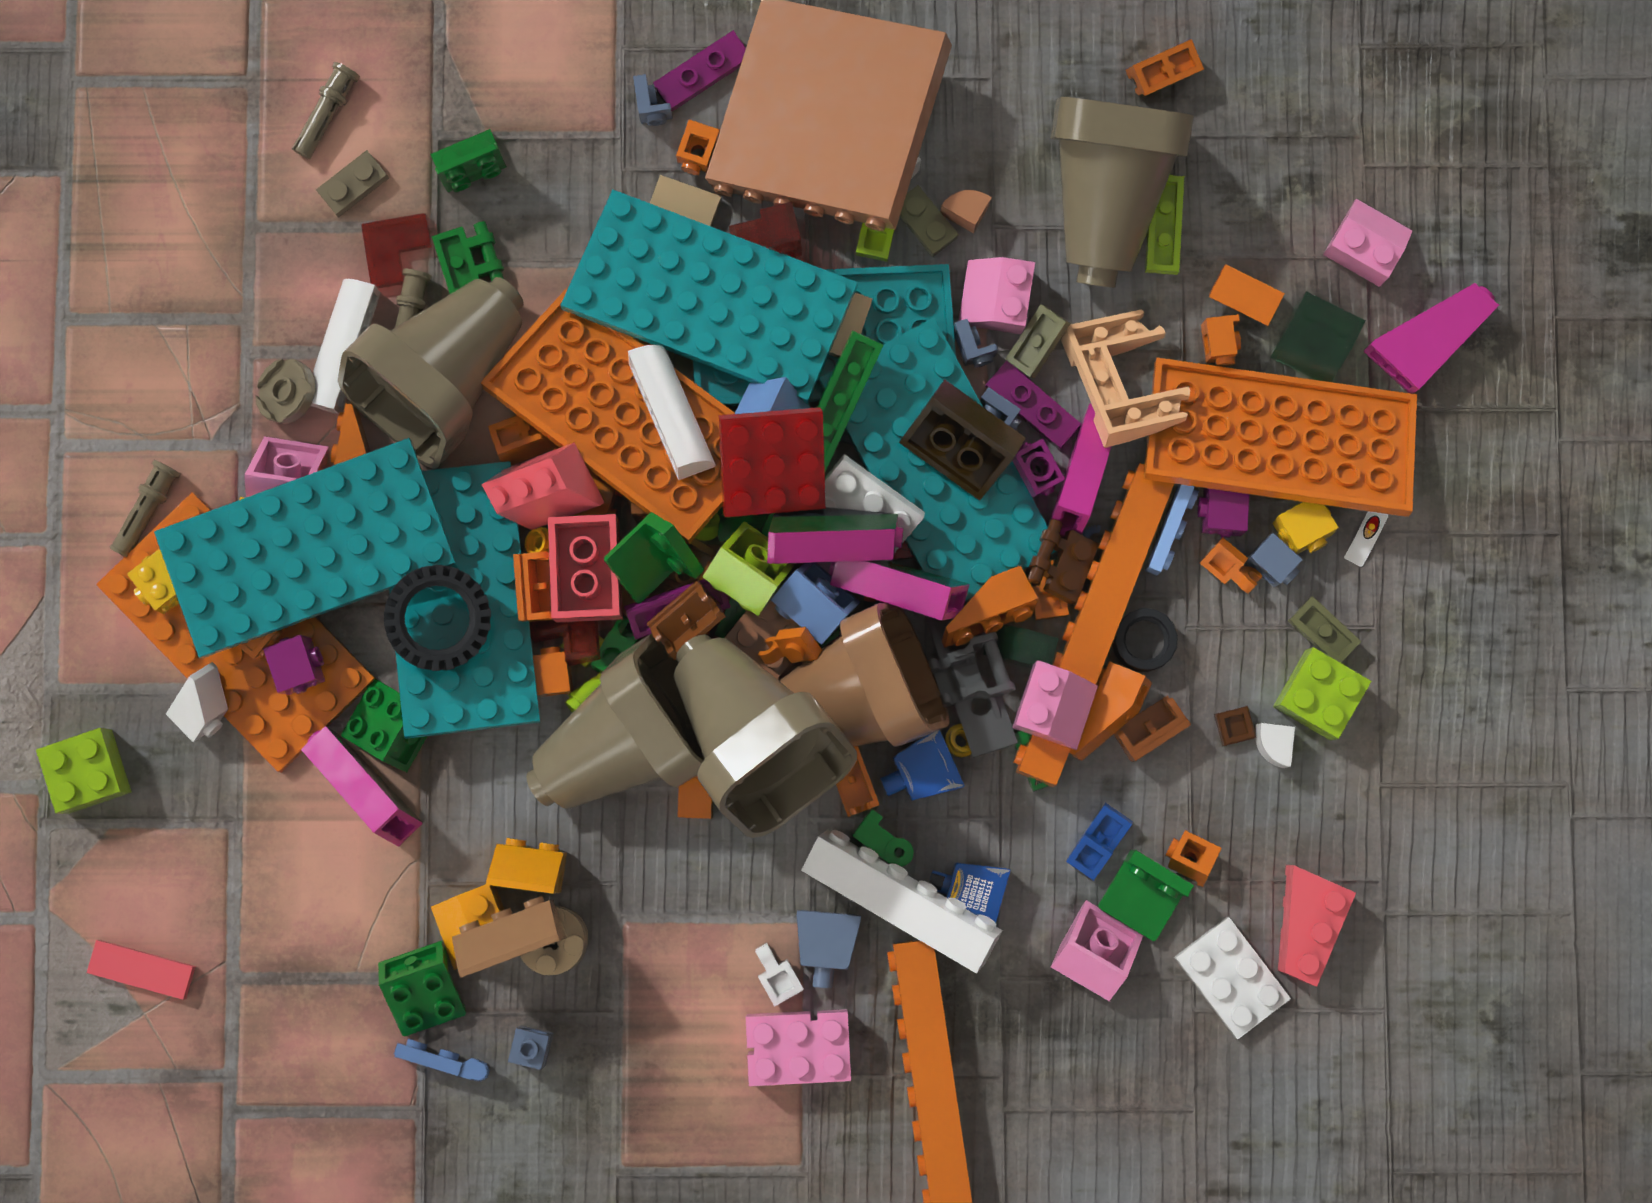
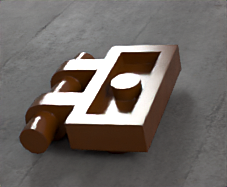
M1051 519L1048 528L1042 531L1039 539L1041 546L1037 556H1033L1029 567L1031 571L1028 581L1040 584L1044 576L1047 578L1043 588L1044 591L1070 605L1075 604L1099 544L1073 529L1066 531L1062 538L1060 531L1063 523ZM1054 549L1058 552L1053 565H1051L1049 560Z

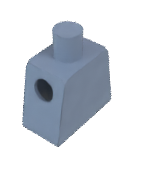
M797 910L801 966L814 967L813 987L833 988L834 969L848 970L861 922V915Z

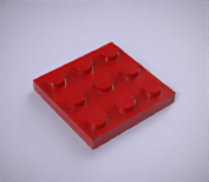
M821 407L719 415L722 500L725 517L826 509L823 411Z

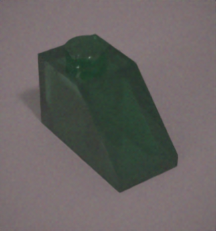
M1003 625L1001 629L996 631L999 638L996 642L1003 661L1032 669L1033 664L1037 660L1052 664L1059 638L1008 625ZM984 649L983 655L987 656L986 651Z

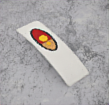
M1367 512L1344 556L1346 560L1360 567L1364 565L1381 533L1388 514Z

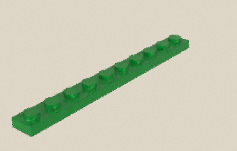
M853 330L817 408L821 407L823 411L825 472L883 348V344ZM774 513L767 515L760 530L766 537H768ZM731 597L729 598L731 608L723 611L726 617L717 624L714 635L720 638H724L746 611Z

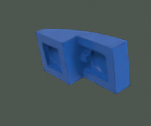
M1105 802L1070 853L1066 862L1094 881L1112 856L1114 849L1132 826L1133 821Z

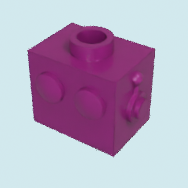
M1044 439L1033 444H1028V442L1022 444L1012 460L1032 498L1039 494L1047 496L1053 493L1055 486L1065 480Z
M1204 488V496L1199 498L1197 508L1198 517H1202L1201 533L1220 535L1221 538L1241 537L1248 530L1249 494Z
M303 635L290 639L286 637L280 639L279 643L263 649L277 693L286 695L293 693L301 694L306 692V689L325 682L321 668L324 665V660L317 646L314 647L311 637Z

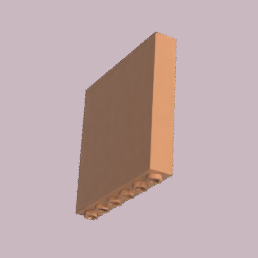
M761 0L705 179L714 188L713 191L722 196L732 197L733 194L742 195L744 199L757 204H761L764 200L773 202L776 207L784 210H792L793 207L804 209L805 213L815 217H823V214L835 216L836 220L846 224H853L854 221L865 223L868 228L877 231H884L885 228L896 230L952 44L946 32L785 0Z

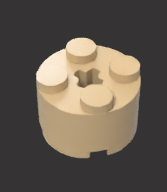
M556 906L567 938L557 942L558 948L555 946H545L521 955V959L530 969L542 975H558L572 969L583 959L588 946V930L583 919L573 910Z

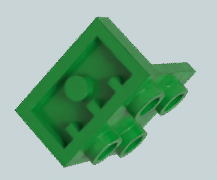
M491 129L431 154L436 166L435 171L447 192L452 190L453 192L463 191L471 186V182L481 178H494L501 173L502 169L507 167Z
M652 512L604 557L606 564L631 598L638 604L652 593L673 571L680 575L684 572L696 579L705 570L675 526Z
M377 679L367 687L341 733V736L379 760L406 773L428 737L405 739L400 692Z
M1130 850L1100 900L1098 908L1151 941H1156L1182 896L1188 897L1194 885L1139 851Z
M443 941L378 962L379 987L402 1036H408L466 1015L464 1004L448 971L447 950Z

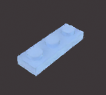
M1178 484L1144 571L1157 576L1161 573L1162 569H1169L1175 554L1174 551L1170 550L1174 538L1180 540L1186 527L1187 521L1182 520L1186 508H1193L1199 491L1194 490L1195 486Z

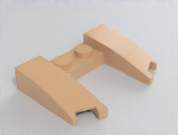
M1142 309L1070 324L1061 338L1071 367H1077L1095 411L1093 421L1104 448L1157 433L1184 422L1187 418V413H1179L1181 400L1189 399V386L1129 399L1111 356L1163 339L1166 334L1164 328L1160 325L1150 331L1139 322L1144 315Z

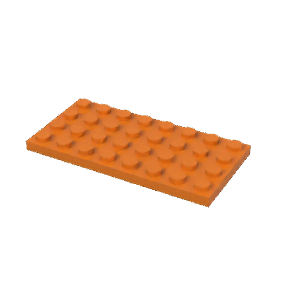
M566 288L483 378L481 382L483 390L560 448L575 443L590 471L647 514L652 512L673 524L684 541L689 545L723 506L719 415L735 413L675 369L716 464V467L678 481L629 366L628 351L644 345L629 335L562 310L560 305L567 292Z
M1156 358L1152 394L1189 386L1190 396L1188 400H1181L1179 413H1187L1186 421L1148 435L1144 479L1405 517L1411 515L1413 511L1417 394Z
M191 492L128 553L127 557H124L96 585L187 679L190 675L211 662L217 666L228 707L224 717L277 772L281 773L303 752L301 749L307 744L310 736L322 730L325 726L328 727L376 678L317 617H313L281 629L282 634L276 641L271 640L267 646L280 642V639L289 637V639L298 635L311 637L314 647L317 646L324 660V665L321 668L325 682L306 689V692L301 694L277 693L265 654L262 658L258 656L253 659L238 646L201 659L198 657L180 605L174 606L163 614L155 611L150 604L145 606L134 593L137 587L127 573L138 566L145 557L151 556L160 549L154 531L211 511L195 493Z

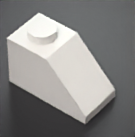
M213 662L188 677L166 713L192 742H195L204 735L208 738L214 735L222 727L221 719L228 710L218 668Z

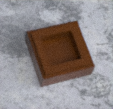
M1248 706L1214 714L1222 747L1256 738Z

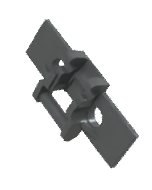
M924 615L939 660L934 658L928 661L941 694L939 697L943 707L948 708L955 705L973 758L1018 744L1002 695L1015 691L1016 687L1014 682L1009 680L996 642L999 640L997 633L993 632L982 636L978 634L970 639L969 645L966 648L952 651L950 646L944 648L942 639L946 626L954 618L942 621ZM982 648L986 651L997 686L992 688L986 687L976 664L974 652L980 651ZM983 698L989 702L990 710L987 714L978 716L972 712L970 706L975 699Z

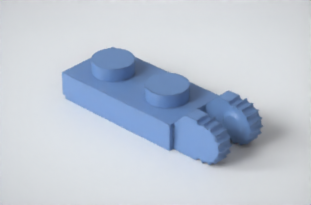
M411 1039L407 1040L406 1045L397 1043L394 1052L397 1058L474 1081L485 1080L490 1074L489 1071H491L489 1070L490 1066H487V1063L485 1064L484 1061L480 1062L478 1059L471 1058L461 1062L458 1061L460 1054L440 1049L439 1054H434L426 1051L427 1044Z

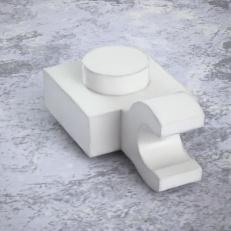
M767 943L755 949L766 970L758 975V978L774 1007L804 990L788 959L778 964Z

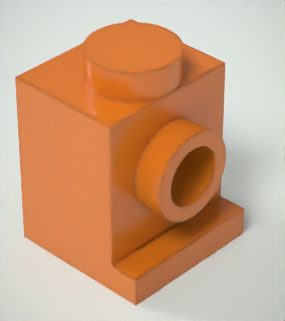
M690 119L688 120L676 154L677 163L682 164L681 169L692 175H699L700 171L707 173L720 129ZM695 149H702L704 151L701 157L692 153Z
M1239 314L1206 318L1201 324L1206 363L1215 362L1216 366L1221 367L1236 364L1235 356L1238 354L1237 350H1241V337L1239 331H1234V327L1240 321Z
M1185 830L1180 840L1173 838L1165 856L1171 858L1168 868L1197 881V885L1203 887L1222 848ZM1185 857H1192L1195 862H1193V861H1191V860H1189V859H1187V858H1185Z

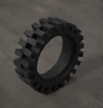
M444 565L421 567L404 576L394 586L388 596L384 610L386 635L394 650L408 663L418 668L432 671L454 669L475 657L485 644L491 627L489 601L482 587L467 573ZM444 586L456 591L464 599L469 610L470 622L465 635L457 644L447 649L433 650L420 646L412 639L405 625V612L408 603L415 594L427 587Z

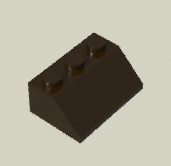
M944 379L899 443L980 501L1014 459L1025 437Z

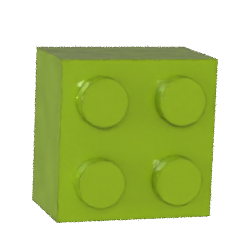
M744 521L723 544L702 577L710 582L716 590L724 592L736 600L743 609L759 616L771 601V598L782 587L797 563H767L768 537Z
M1312 647L1304 651L1273 707L1330 741L1340 738L1372 681Z
M97 728L36 749L56 814H70L132 792L112 729Z

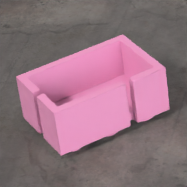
M847 1009L817 1011V1020H811V1011L746 1015L747 1048H754V1051H749L747 1055L749 1086L851 1081Z

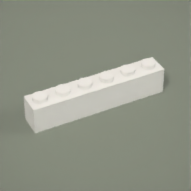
M828 829L818 836L801 871L976 974L985 965L1003 931L996 927V923L992 919L984 915L977 916L968 911L966 905L960 900L951 897L946 898L937 893L936 887L922 880L918 882L908 876V872L903 867L893 863L887 864L878 858L879 855L875 851L867 847H858L849 841L850 838L840 831Z

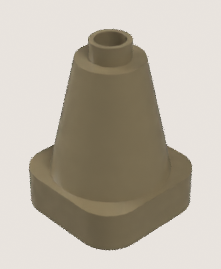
M1059 97L1056 99L1050 139L1059 140L1066 262L1079 265L1076 282L1115 288L1118 270L1132 271L1177 157L1188 156L1194 115L1081 98Z
M495 277L490 283L481 279H474L392 330H388L378 324H372L342 353L338 374L339 387L352 405L393 441L399 442L410 438L419 462L427 467L436 469L465 440L473 417L472 409L483 392L481 382L504 357L522 326V319L518 311L524 305L523 299L509 282L500 277Z
M652 633L620 653L601 673V684L534 752L532 757L534 769L527 773L526 778L532 794L541 804L550 806L556 803L565 809H571L661 778L670 786L679 787L697 776L699 767L705 758L674 680V672L679 662L677 659L673 660L662 642L658 643Z
M703 634L691 638L681 646L676 656L679 663L674 672V680L705 758L698 770V780L720 812L747 837H761L777 830L836 785L851 771L857 760V751L813 695L808 692H792L726 638L712 639L709 635Z

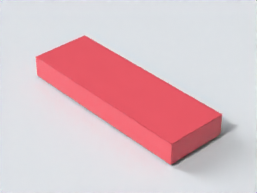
M96 940L86 973L184 1000L187 998L196 966L103 940Z

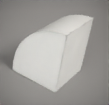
M1266 723L1255 725L1257 748L1268 762L1281 768L1291 767L1295 727Z

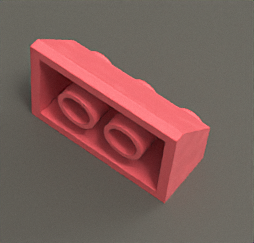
M575 443L506 468L481 484L498 515L530 530L547 525L548 517L572 516L605 503Z

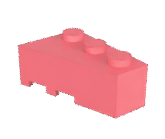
M1286 865L1285 897L1283 896L1284 913L1280 935L1278 971L1317 987L1356 892L1295 865Z

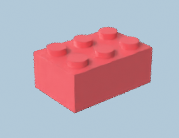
M617 515L548 517L551 618L556 623L623 619L622 584L604 561V557L620 542V526Z

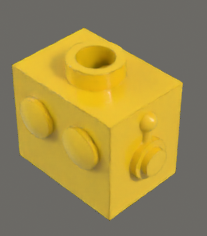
M1302 502L1278 515L1272 523L1278 532L1279 539L1297 555L1307 549L1310 553L1321 549L1328 544L1326 539L1332 536L1339 528L1331 516L1328 507Z
M160 549L151 556L145 557L138 566L127 573L137 587L134 590L135 595L145 606L150 604L155 611L165 614L174 606L180 605Z

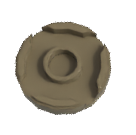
M280 359L269 365L262 373L257 384V388L260 389L259 397L256 396V405L260 413L268 420L280 424L292 423L302 417L312 404L315 394V378L310 368L295 359Z

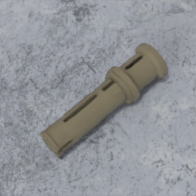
M334 62L332 65L334 70L326 85L320 87L319 95L321 97L302 129L299 138L292 147L294 152L309 160L338 107L346 104L347 100L345 97L352 84L360 79L356 72L338 62Z
M403 269L402 274L405 278L401 295H398L396 298L397 305L400 308L395 327L417 315L419 311H423V308L426 306V302L423 301L427 282L431 281L432 275L414 269Z
M155 459L152 462L154 467L145 484H140L138 487L140 495L134 507L126 518L113 544L110 546L111 550L125 557L135 547L158 504L166 502V493L174 478H179L181 475L180 472Z

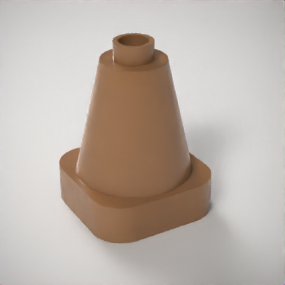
M888 603L876 604L841 620V635L822 648V652L817 660L803 662L780 680L781 683L794 693L808 692L813 695L853 747L887 740L893 746H899L949 726L950 723L948 710L942 705L936 679L930 670L928 660L912 623L901 607Z

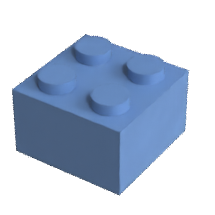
M816 562L804 563L794 571L771 598V601L776 604L775 609L781 616L788 620L793 619L799 626L806 627L814 639L822 645L840 627L841 620L847 618L861 602L848 590L830 585L832 576Z

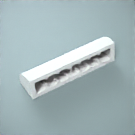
M354 279L343 280L312 373L315 378V394L310 406L338 415L342 412L346 396L338 384L342 353L371 324L381 294L375 285Z
M646 345L629 350L628 360L630 369L678 481L716 467L666 349L660 345Z

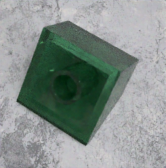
M1306 291L1298 300L1270 357L1315 380L1332 382L1352 350L1366 320Z

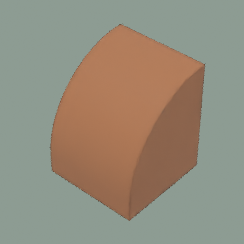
M976 190L959 191L949 196L943 202L940 212L945 218L974 233L988 210L992 197Z

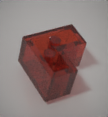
M792 201L759 209V219L728 226L729 234L769 248V250L772 249L779 252V254L782 253L793 258L802 256L801 237Z

